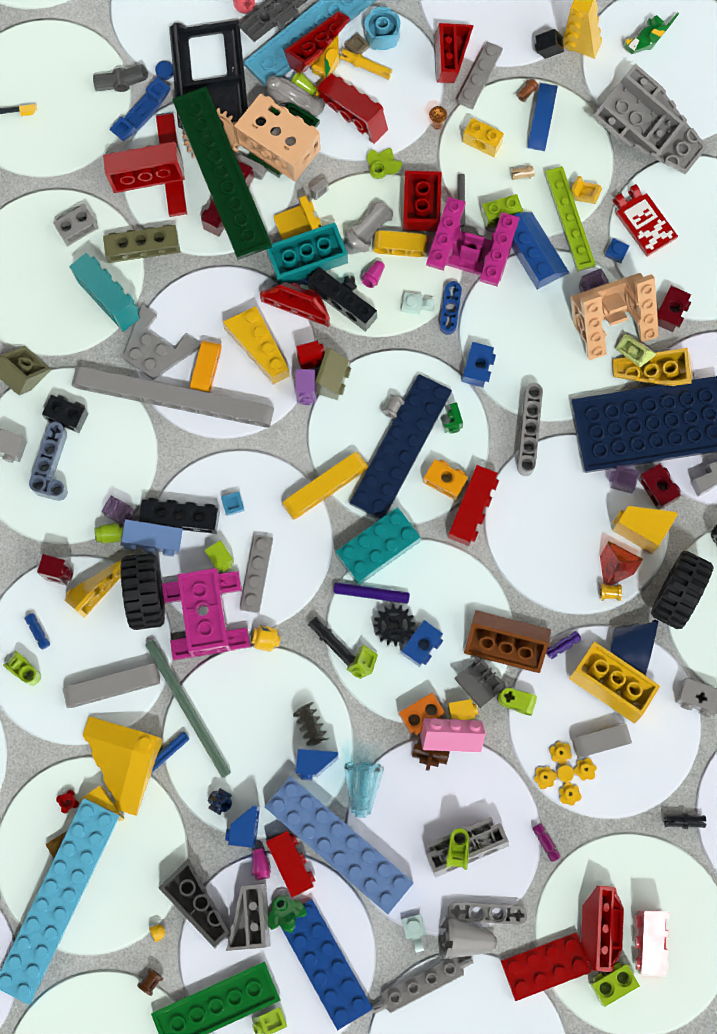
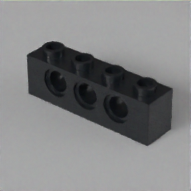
M318 267L307 280L308 289L316 291L321 299L365 332L377 319V310L322 268Z
M148 498L147 500L142 499L139 522L181 528L183 531L217 534L220 511L213 504L198 506L194 502L180 504L176 500L161 502L157 498ZM158 510H166L163 516H156ZM179 511L185 513L181 519L175 518L176 513ZM201 513L204 515L202 520H194L196 514Z

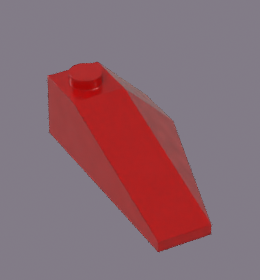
M338 11L285 49L284 53L290 68L299 74L307 71L350 21V18Z

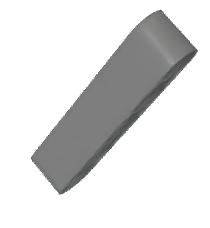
M538 383L529 384L524 395L517 471L522 476H530L536 466L543 388ZM536 391L538 396L533 397L529 392ZM532 408L536 411V414L531 415L527 410ZM528 426L533 427L535 432L529 433L525 428ZM529 444L533 447V450L527 451L523 446ZM522 463H529L531 468L524 469Z
M148 664L62 688L66 708H74L160 684L156 664Z

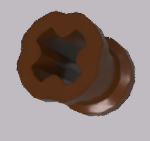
M149 968L147 970L148 974L141 983L137 984V987L147 995L152 996L154 994L153 990L159 981H163L164 978Z

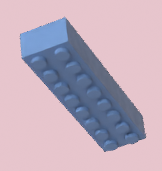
M291 776L265 805L264 808L387 915L414 884L411 879Z

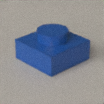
M613 238L605 253V257L621 264L630 245Z

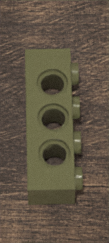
M166 224L158 228L147 227L144 230H128L125 233L113 232L103 236L105 257L108 263L181 253L176 225ZM158 238H164L163 241L156 242ZM142 240L146 241V242H145L144 244H142V245H139V244H138V243H139L140 241H142ZM127 243V246L120 247L121 244Z

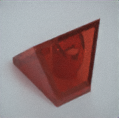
M608 541L600 555L603 583L612 586L634 575L643 558Z

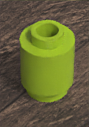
M118 523L99 525V527L94 528L96 542H101V544L120 542L123 528L122 526L119 527Z

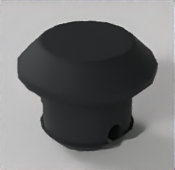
M349 275L344 277L342 284L351 291L357 288L355 278L353 276L349 278Z

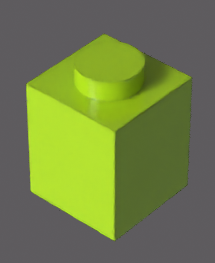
M221 540L205 549L207 556L218 572H226L233 567L232 564L235 562Z

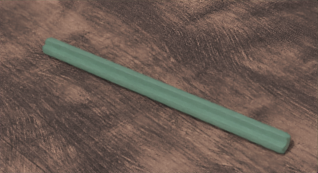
M154 640L149 641L145 644L147 650L222 778L228 776L231 771Z

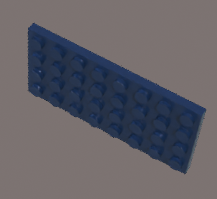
M717 376L694 379L692 383L683 385H657L571 399L584 473L717 452Z

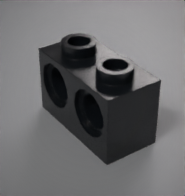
M52 394L42 412L45 420L52 423L59 422L64 428L76 433H80L89 414L85 405L76 401L71 403L62 395L54 396ZM62 406L60 411L53 412L55 407ZM73 413H79L77 418H70Z

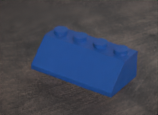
M520 212L513 215L520 218L511 248L536 289L538 290L569 274L567 267L533 212Z

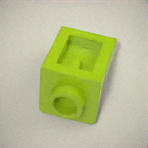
M363 644L358 648L354 663L349 664L346 670L352 673L353 676L362 679L373 673L378 654Z
M280 1007L252 1019V1028L255 1034H273L288 1027Z

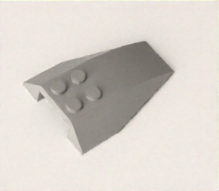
M636 63L592 116L619 141L683 174L690 170L707 148L694 128L688 125L686 117L677 110L675 102L666 95V90Z

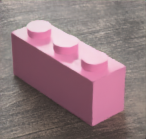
M424 718L420 739L423 750L481 752L486 733L482 721Z

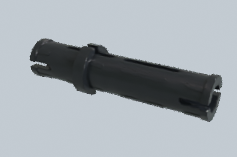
M317 616L309 622L308 626L319 636V640L321 642L324 641L347 666L354 663L355 656Z

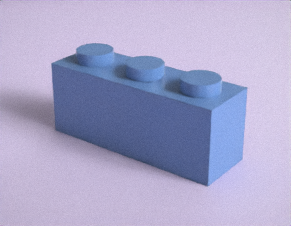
M125 519L120 546H124V549L127 550L144 549L143 552L146 553L163 552L162 555L173 557L174 554L177 555L180 551L183 529Z

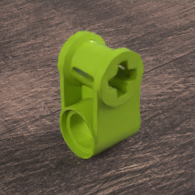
M16 650L13 657L3 664L9 672L28 685H36L41 680L40 672ZM33 671L34 676L30 680H27V673Z
M506 688L498 694L497 699L498 703L503 707L532 716L538 696L513 688ZM509 693V697L512 700L506 702L504 695Z
M457 828L451 833L447 854V868L454 866L462 867L464 870L468 869L470 840L467 831L462 828ZM459 834L466 837L462 844L454 841L455 837Z

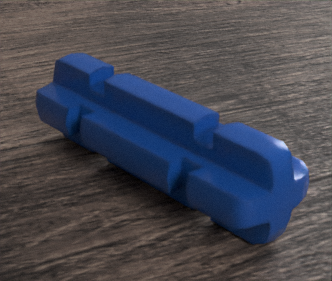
M33 613L28 614L24 619L30 625L29 629L35 640L38 641L39 648L42 650L48 648L50 643L45 638L46 635L37 622L36 616Z

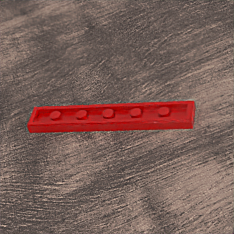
M174 114L156 116L159 144L175 141L178 148ZM183 181L165 184L169 217L187 215Z

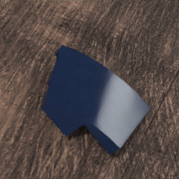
M652 620V622L645 624L635 623L630 626L615 627L610 643V652L646 676L656 637L658 620Z

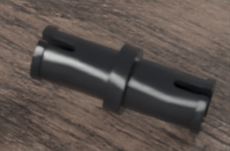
M688 813L664 815V819L667 820L664 821L665 827L688 829V827L706 828L707 825L704 823L707 822L705 815H688Z

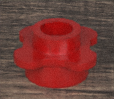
M68 790L67 793L58 795L56 798L62 813L66 814L69 810L79 807L80 803L76 800L73 790Z

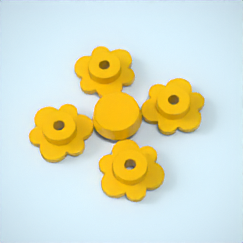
M557 742L555 746L549 749L552 761H558L561 765L557 769V775L551 771L550 767H539L535 771L534 781L538 783L540 789H546L547 787H553V781L558 777L561 782L565 783L563 788L559 790L561 795L560 802L573 806L575 802L580 801L582 798L581 793H579V787L569 783L573 780L574 773L580 776L582 781L586 779L593 780L597 766L593 765V761L590 758H586L583 761L579 760L577 767L573 770L571 766L565 765L567 759L572 757L570 753L571 746Z

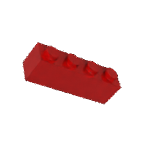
M476 465L448 534L449 539L467 546L470 545L471 541H476L479 533L476 531L478 524L482 525L486 516L483 513L484 508H489L493 498L490 496L492 489L496 491L500 481L497 479V472Z

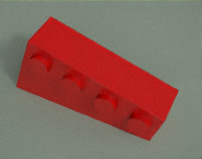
M331 73L316 87L319 97L323 98L325 103L336 113L340 111L342 117L348 123L352 121L358 128L357 131L362 135L364 133L369 135V141L373 144L388 131L383 106L378 102H373L368 95L360 93L353 85L345 83L341 77H336Z

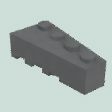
M187 859L158 888L207 942L216 949L230 933L190 860Z

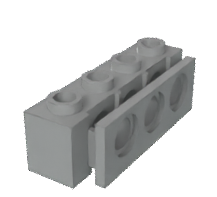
M492 817L463 828L467 831L470 840L468 864L509 847V840L501 823L493 826ZM451 834L428 843L430 853L426 854L435 878L460 868L454 866L446 867ZM459 834L455 837L454 841L462 844L465 840L461 842L460 840L466 837Z

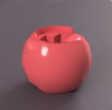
M233 0V5L239 13L247 14L253 10L255 0Z

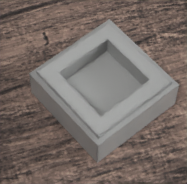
M325 178L310 188L311 197L314 200H318L329 191V184Z

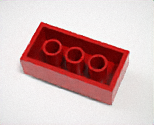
M175 141L103 155L105 175L114 193L185 180L183 161Z

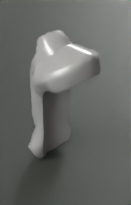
M270 76L267 79V88L264 96L271 97L276 104L291 102L314 117L319 116L323 112L325 107L323 98L311 96L304 89L285 78Z
M382 202L372 203L362 220L357 225L346 229L344 246L349 255L368 252L375 232L384 223L392 220L393 211Z

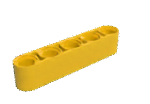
M358 451L354 452L283 501L282 506L290 517L295 520L363 474L369 466Z

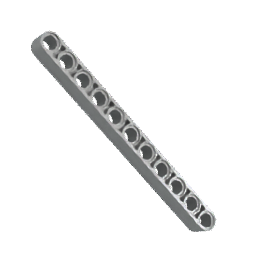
M76 367L71 384L72 387L84 391L265 428L270 427L274 408L266 404L85 367Z

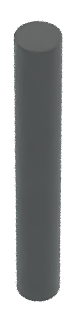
M458 174V200L465 201V174ZM465 208L460 220V227H465Z

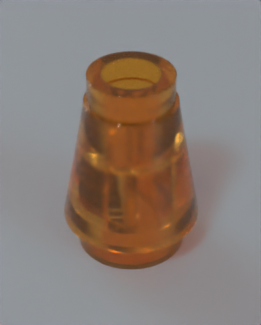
M435 106L429 112L434 129H441L447 118V111L442 106Z

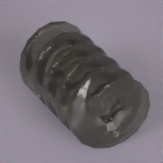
M314 702L301 706L293 713L294 718L300 717L296 721L297 725H302L299 728L300 732H306L302 736L303 739H309L306 742V746H316L330 739V737H323L327 730H320L324 723H317L321 717L313 715L317 711V708H310Z

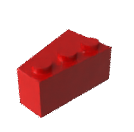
M438 24L435 32L437 83H455L474 25Z

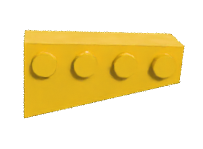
M597 0L573 1L563 39V46L567 50L575 51L594 59L602 43V37H600L601 28L598 26Z
M256 306L222 322L224 330L230 334L234 341L273 384L290 377L289 368Z

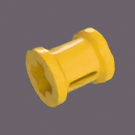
M601 583V601L605 599L621 601V584L610 586Z

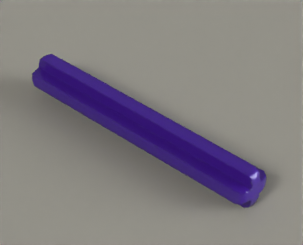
M335 583L333 589L334 594L408 604L410 593L344 583Z

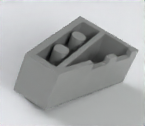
M266 884L241 886L226 951L270 947Z

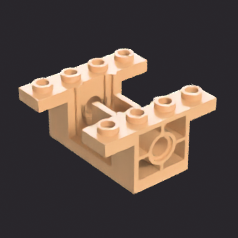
M637 273L570 296L573 324L585 342L586 356L589 361L607 355L605 342L607 334L602 328V321L607 320L610 326L627 321L626 312H629L637 323L638 339L641 343L659 337L655 277L652 274L643 277L641 273Z

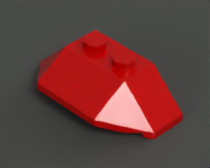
M284 282L260 293V300L265 304L321 325L330 326V317L320 295L312 289L306 290L296 283L289 284Z
M596 886L582 905L581 949L593 971L612 972L613 966L622 953L624 908L615 887Z

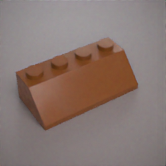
M475 610L464 654L540 673L549 646L551 629Z

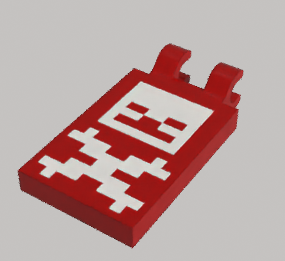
M637 184L631 186L630 191H628L632 198L631 200L626 202L622 193L614 197L613 203L619 209L616 212L617 217L646 257L678 238L677 233L647 193L642 195Z

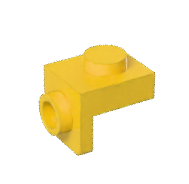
M577 176L576 181L571 186V192L576 201L596 204L602 191L601 185L586 183L583 181L582 176Z

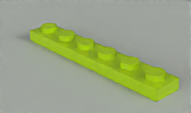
M562 166L546 170L545 176L576 270L578 272L594 268L596 264L564 168Z

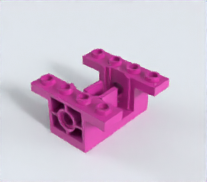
M448 197L426 266L444 271L445 266L480 275V282L498 287L510 254L513 237L520 217L502 212L496 231L492 234V240L460 231V220L466 202Z
M217 568L183 573L177 575L178 581L162 584L165 604L181 601L186 638L170 641L173 661L251 648L248 628L228 631L224 619L221 595L242 591L239 571L219 574ZM201 607L208 608L206 615H200L199 610Z

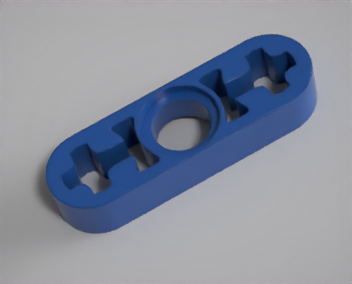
M455 281L449 282L445 287L440 330L446 335L453 334L457 327L462 287ZM454 287L456 291L454 299H450V290ZM448 304H453L456 310L448 312L445 307ZM448 317L451 318L450 329H446Z

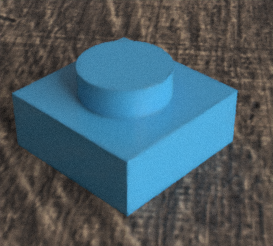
M240 492L221 496L226 516L245 511Z

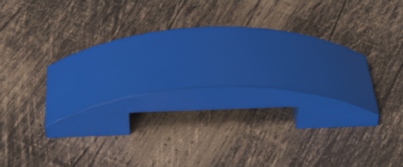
M156 77L145 89L146 94L124 118L121 116L109 130L122 141L127 140L154 115L171 88Z
M540 83L528 149L545 152L557 94V85Z

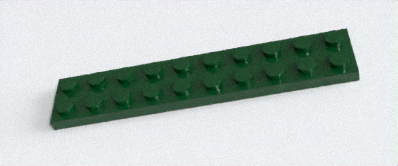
M207 87L173 98L174 107L237 260L272 248V243Z

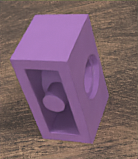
M296 369L295 393L297 403L301 405L316 403L315 370Z

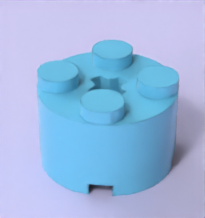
M388 7L375 8L365 18V39L373 50L395 48L400 39L401 22L399 15L392 12Z

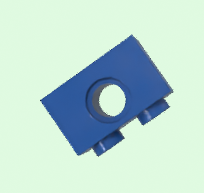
M472 342L463 374V383L484 388L485 382L489 383L492 373L488 371L489 366L494 365L496 354H493L494 347ZM480 362L483 363L485 367L478 368L475 364Z
M424 620L401 650V654L419 668L422 664L426 666L432 658V655H430L431 651L434 648L437 650L444 640L441 639L443 633ZM425 640L428 642L429 647L424 650L420 649L418 643Z

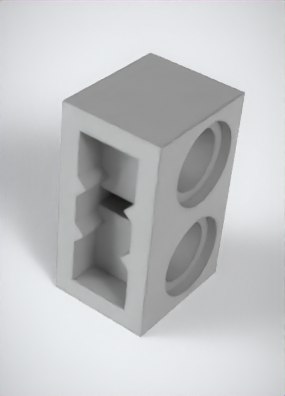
M85 204L76 206L71 212L59 216L53 222L67 247L99 229ZM86 217V220L79 221L81 218ZM71 227L69 230L64 231V228Z

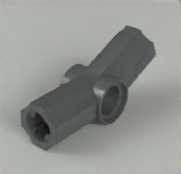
M143 64L128 69L116 68L112 73L93 75L94 88L96 92L113 89L117 92H126L130 89L131 85L145 81L148 78V72Z

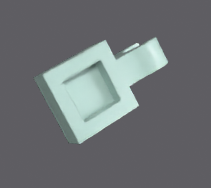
M404 292L401 311L420 315L421 310L433 312L435 300H423V295Z
M421 914L401 919L406 940L413 939L416 953L424 951L420 936L426 935Z

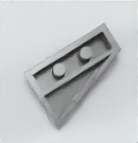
M0 428V457H3L4 461L10 463L14 461L20 462L28 441L24 436Z

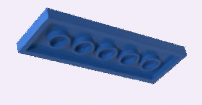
M313 899L303 904L306 908L307 916L296 917L293 933L286 932L283 929L282 931L338 1031L373 1008Z

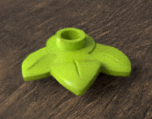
M391 148L383 150L379 154L371 149L367 155V162L370 165L369 172L375 179H382L386 175H394L402 167L401 161L394 160ZM377 169H380L382 172L377 173L375 171Z

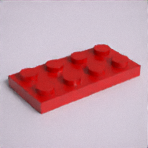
M577 932L500 961L515 1001L592 972L588 960L581 949V942Z

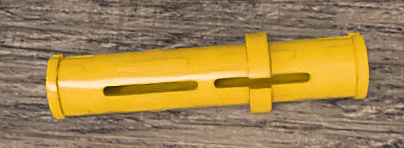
M345 48L342 50L341 60L353 64L356 68L360 67L387 80L390 79L393 69L364 58L360 53L357 55Z

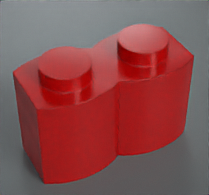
M318 340L296 346L301 369L308 370L321 366L325 355L322 343L319 344Z

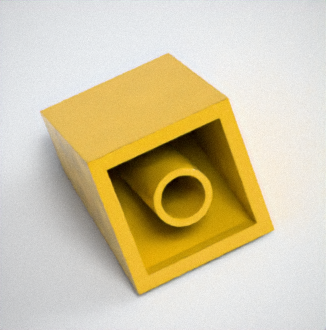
M627 506L625 511L621 509L612 524L615 527L612 531L653 554L660 546L678 513Z

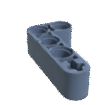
M53 422L48 425L29 480V487L36 495L56 501H62L68 495L64 484L59 480L53 479L67 439V432L59 422ZM50 447H55L53 453H47ZM44 465H49L47 471H41ZM43 482L42 488L35 489L37 483ZM62 487L60 493L53 494L55 488Z

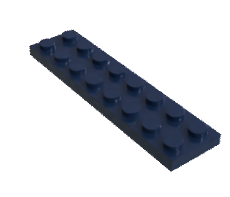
M418 374L404 400V405L398 411L397 417L391 424L349 505L379 520L388 514L452 393L451 389Z

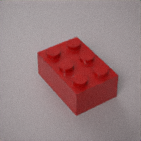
M405 170L403 231L437 232L441 217L442 172Z

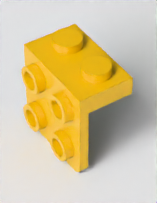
M306 195L299 198L300 206L274 216V222L282 240L322 227L319 217H315L313 214L315 211L312 201L308 202Z

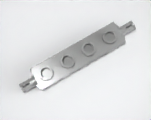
M471 956L461 961L457 958L447 959L383 992L382 1001L372 1006L375 1015L384 1009L393 1013L463 977V968L474 964Z

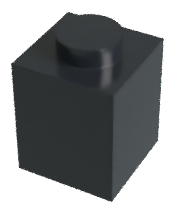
M555 28L535 36V50L544 59L564 52L563 36Z

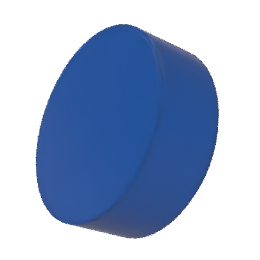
M166 61L158 63L155 68L157 77L164 81L171 79L173 76L172 65Z

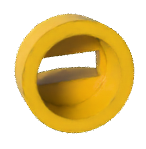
M156 924L149 927L150 934L155 943L165 936V929L162 925Z

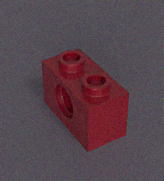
M671 285L657 313L658 326L671 332L676 327L680 328L684 317L681 315L683 311H688L692 303L689 301L692 294ZM670 307L676 308L678 312L671 311Z
M661 463L642 473L638 478L657 510L670 505L681 496L679 486L672 482L668 469L663 467ZM657 483H663L665 490L659 489Z
M42 554L37 573L46 581L67 586L68 581L72 580L74 571L66 560Z

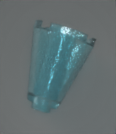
M354 762L344 763L351 813L355 814L357 818H366L372 812L384 772V766L370 762H360L354 765Z

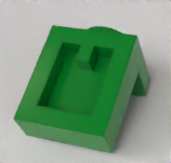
M455 402L450 404L449 411H447L448 419L451 423L444 425L445 433L454 434L463 428V420L458 403Z

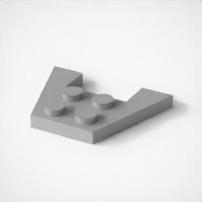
M142 305L138 314L140 319L135 322L123 359L154 380L199 350L201 344L185 335L174 349L147 330L158 316Z

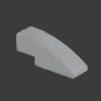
M717 461L707 466L705 469L707 474L694 479L691 483L697 497L717 486Z

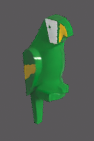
M677 12L667 25L658 15L649 18L647 21L648 25L639 32L637 38L630 40L627 38L625 41L626 50L631 55L644 50H652L678 17L679 13Z

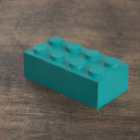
M335 222L273 243L272 248L266 250L278 285L284 282L290 284L310 277L318 267L327 271L348 263V253Z
M85 253L72 263L69 268L78 284L124 332L140 319L137 313L139 309L134 304L135 301L129 293L125 294L122 291L124 290L117 281L114 282L111 279V274L106 269L100 267L99 261L94 256L91 258Z
M397 507L336 550L335 553L355 583L360 586L419 544L421 537L399 507Z

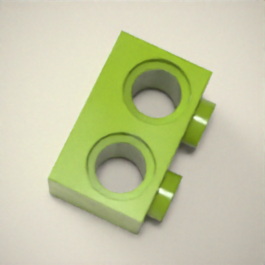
M517 194L482 204L481 216L486 229L497 227L502 212L509 215L523 212Z
M617 962L613 966L612 972H607L606 974L600 972L592 977L593 981L589 984L603 1007L640 987L627 963L621 964V962ZM620 972H625L627 980L625 983L620 984L617 976ZM604 982H607L610 987L606 994L600 992V985Z

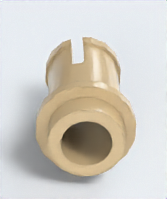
M529 164L527 167L511 169L513 181L528 177L531 179V177L535 176L534 168L529 166Z

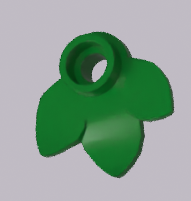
M281 894L276 896L272 901V910L268 915L270 929L274 930L280 926L284 931L293 933L296 917L307 916L306 908L300 901L291 900L287 895ZM284 901V906L279 908V903Z

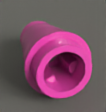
M377 260L362 274L361 281L366 287L374 288V286L378 285L385 268L384 263Z
M264 849L253 850L251 875L254 876V880L270 878L271 869Z

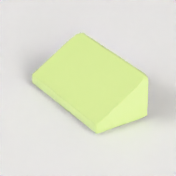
M626 333L615 348L639 367L656 355L651 349Z

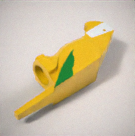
M339 34L317 62L311 66V71L323 78V80L331 73L333 74L340 63Z

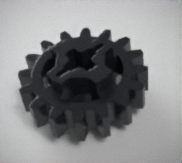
M392 604L391 609L384 606L385 612L379 610L380 618H374V621L378 623L373 625V629H378L375 636L381 635L380 642L386 640L387 646L390 643H394V647H397L398 642L405 645L404 639L410 640L409 634H414L415 630L411 629V627L416 625L415 622H411L414 616L407 615L409 609L402 611V605L398 609L395 608L394 604ZM397 613L398 616H390L389 614ZM405 619L408 625L407 631L402 626ZM382 621H384L387 627L384 632L381 628ZM391 622L393 624L397 622L399 629H391ZM391 635H399L400 637L391 638Z

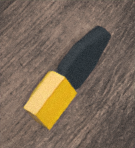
M36 103L25 104L16 107L0 108V114L20 112L21 117L31 116L38 109Z

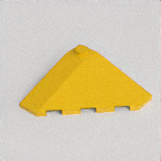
M89 716L83 737L89 743L93 759L104 775L103 780L107 789L112 793L116 801L114 804L117 810L137 816L163 739Z

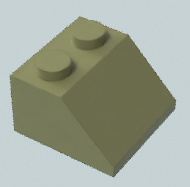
M26 346L0 355V380L19 396L31 391L51 370Z
M330 348L326 349L315 381L316 393L338 400L339 396L344 394L346 388L344 381L345 378H349L352 368L349 367L348 359Z

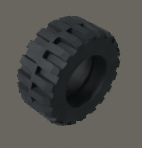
M682 551L654 602L651 611L653 618L675 629H683L709 583L714 569L712 563L689 551Z
M153 553L125 556L121 560L120 574L123 604L129 628L141 630L161 627L165 623V603L157 556Z

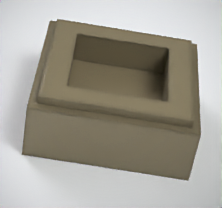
M357 33L345 43V48L358 55L359 53L363 54L369 49L370 44Z

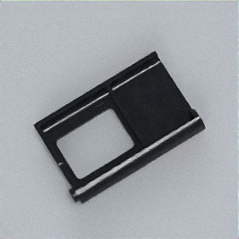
M239 20L186 27L182 23H174L169 28L175 98L207 87L216 111L218 108H220V114L227 111L226 117L233 116L231 122H238L248 109L240 28L238 27ZM223 34L227 75L194 81L192 77L189 40L195 37ZM177 114L178 127L183 129V126Z

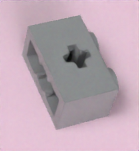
M686 678L682 681L676 703L681 704L680 707L692 711V708L699 710V714L703 716H714L717 714V688ZM701 695V699L704 701L699 703V699L695 697Z

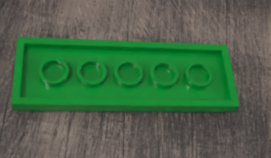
M264 961L151 1013L158 1034H209L281 1001V998Z

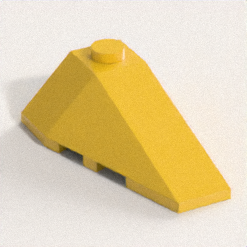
M688 347L656 352V355L641 367L627 357L613 359L614 378L668 386L692 383V359Z
M121 560L80 583L75 588H71L66 593L64 601L85 618L121 578Z

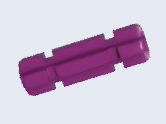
M541 823L537 824L532 830L535 835H538L540 844L545 852H548L547 856L551 862L558 860L561 855L558 850H555V845L548 833H545L544 826Z

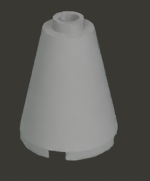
M452 917L443 918L440 928H444L438 939L439 954L443 956L442 959L492 953L493 949H496L497 938L493 932Z

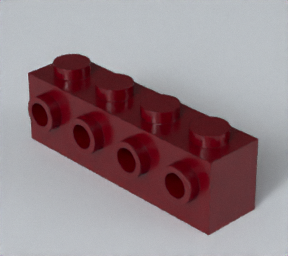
M237 160L249 188L254 179L253 168ZM211 198L209 208L204 210L201 215V221L204 230L220 237L224 226Z

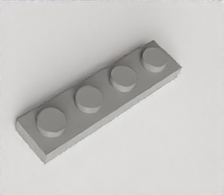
M488 41L486 42L457 99L458 104L472 110L474 109L503 52L502 47Z
M254 535L240 607L241 611L260 614L274 540L272 537Z

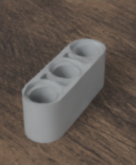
M622 724L573 738L572 742L577 758H582L631 744L632 740L627 724Z

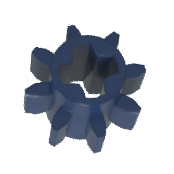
M221 788L218 791H212L207 800L210 804L208 809L218 815H221L222 812H228L232 806V800L230 799L232 794Z

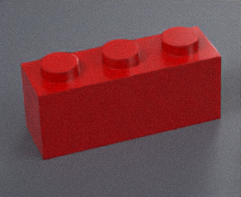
M286 831L266 841L292 898L314 887L315 877L311 870L308 872L304 864L307 863L303 852L299 853L296 845L299 843L294 833L290 834L289 831Z

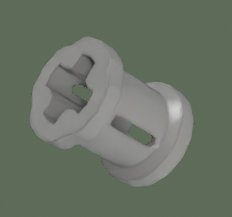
M390 394L389 401L386 407L382 408L381 412L385 416L395 419L400 406L404 405L405 402L400 397Z

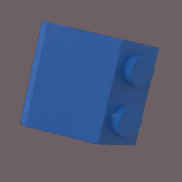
M298 749L296 775L300 776L301 780L313 781V777H319L339 759L338 752Z
M252 806L231 823L230 828L226 829L225 841H229L228 845L256 848L260 807Z

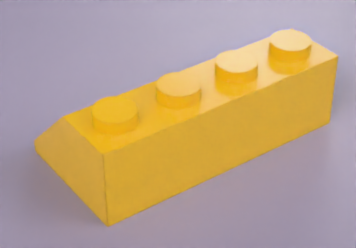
M595 641L569 677V680L634 724L643 716L661 687Z

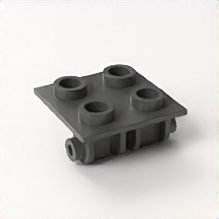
M480 657L454 678L479 708L506 687L503 684L504 681L495 676L496 672L493 673L491 671L493 668H488L489 666L484 661L485 659Z

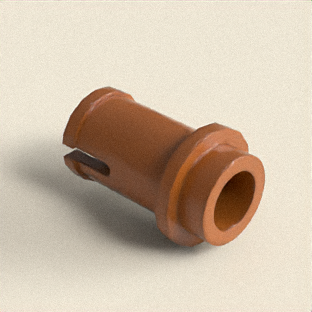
M532 78L526 80L524 87L516 94L518 99L525 102L533 91H537L538 83Z

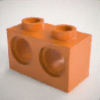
M433 692L398 713L410 735L421 733L424 718L443 719L442 716L445 714ZM432 705L436 708L437 712L434 715H428L425 708ZM412 715L417 716L420 720L419 724L411 725L408 721L409 717Z

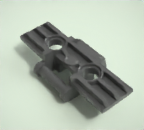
M265 0L259 6H254V12L240 22L238 27L253 42H256L273 27L277 26L279 32L285 29L286 22L291 18L296 20L300 16L297 8L307 0H279L278 2H276L277 0Z

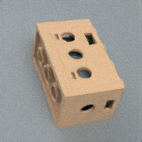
M261 93L234 125L237 144L294 182L297 181L321 150L320 133L316 127L307 125L301 117L292 115L286 107H280L271 97H265Z

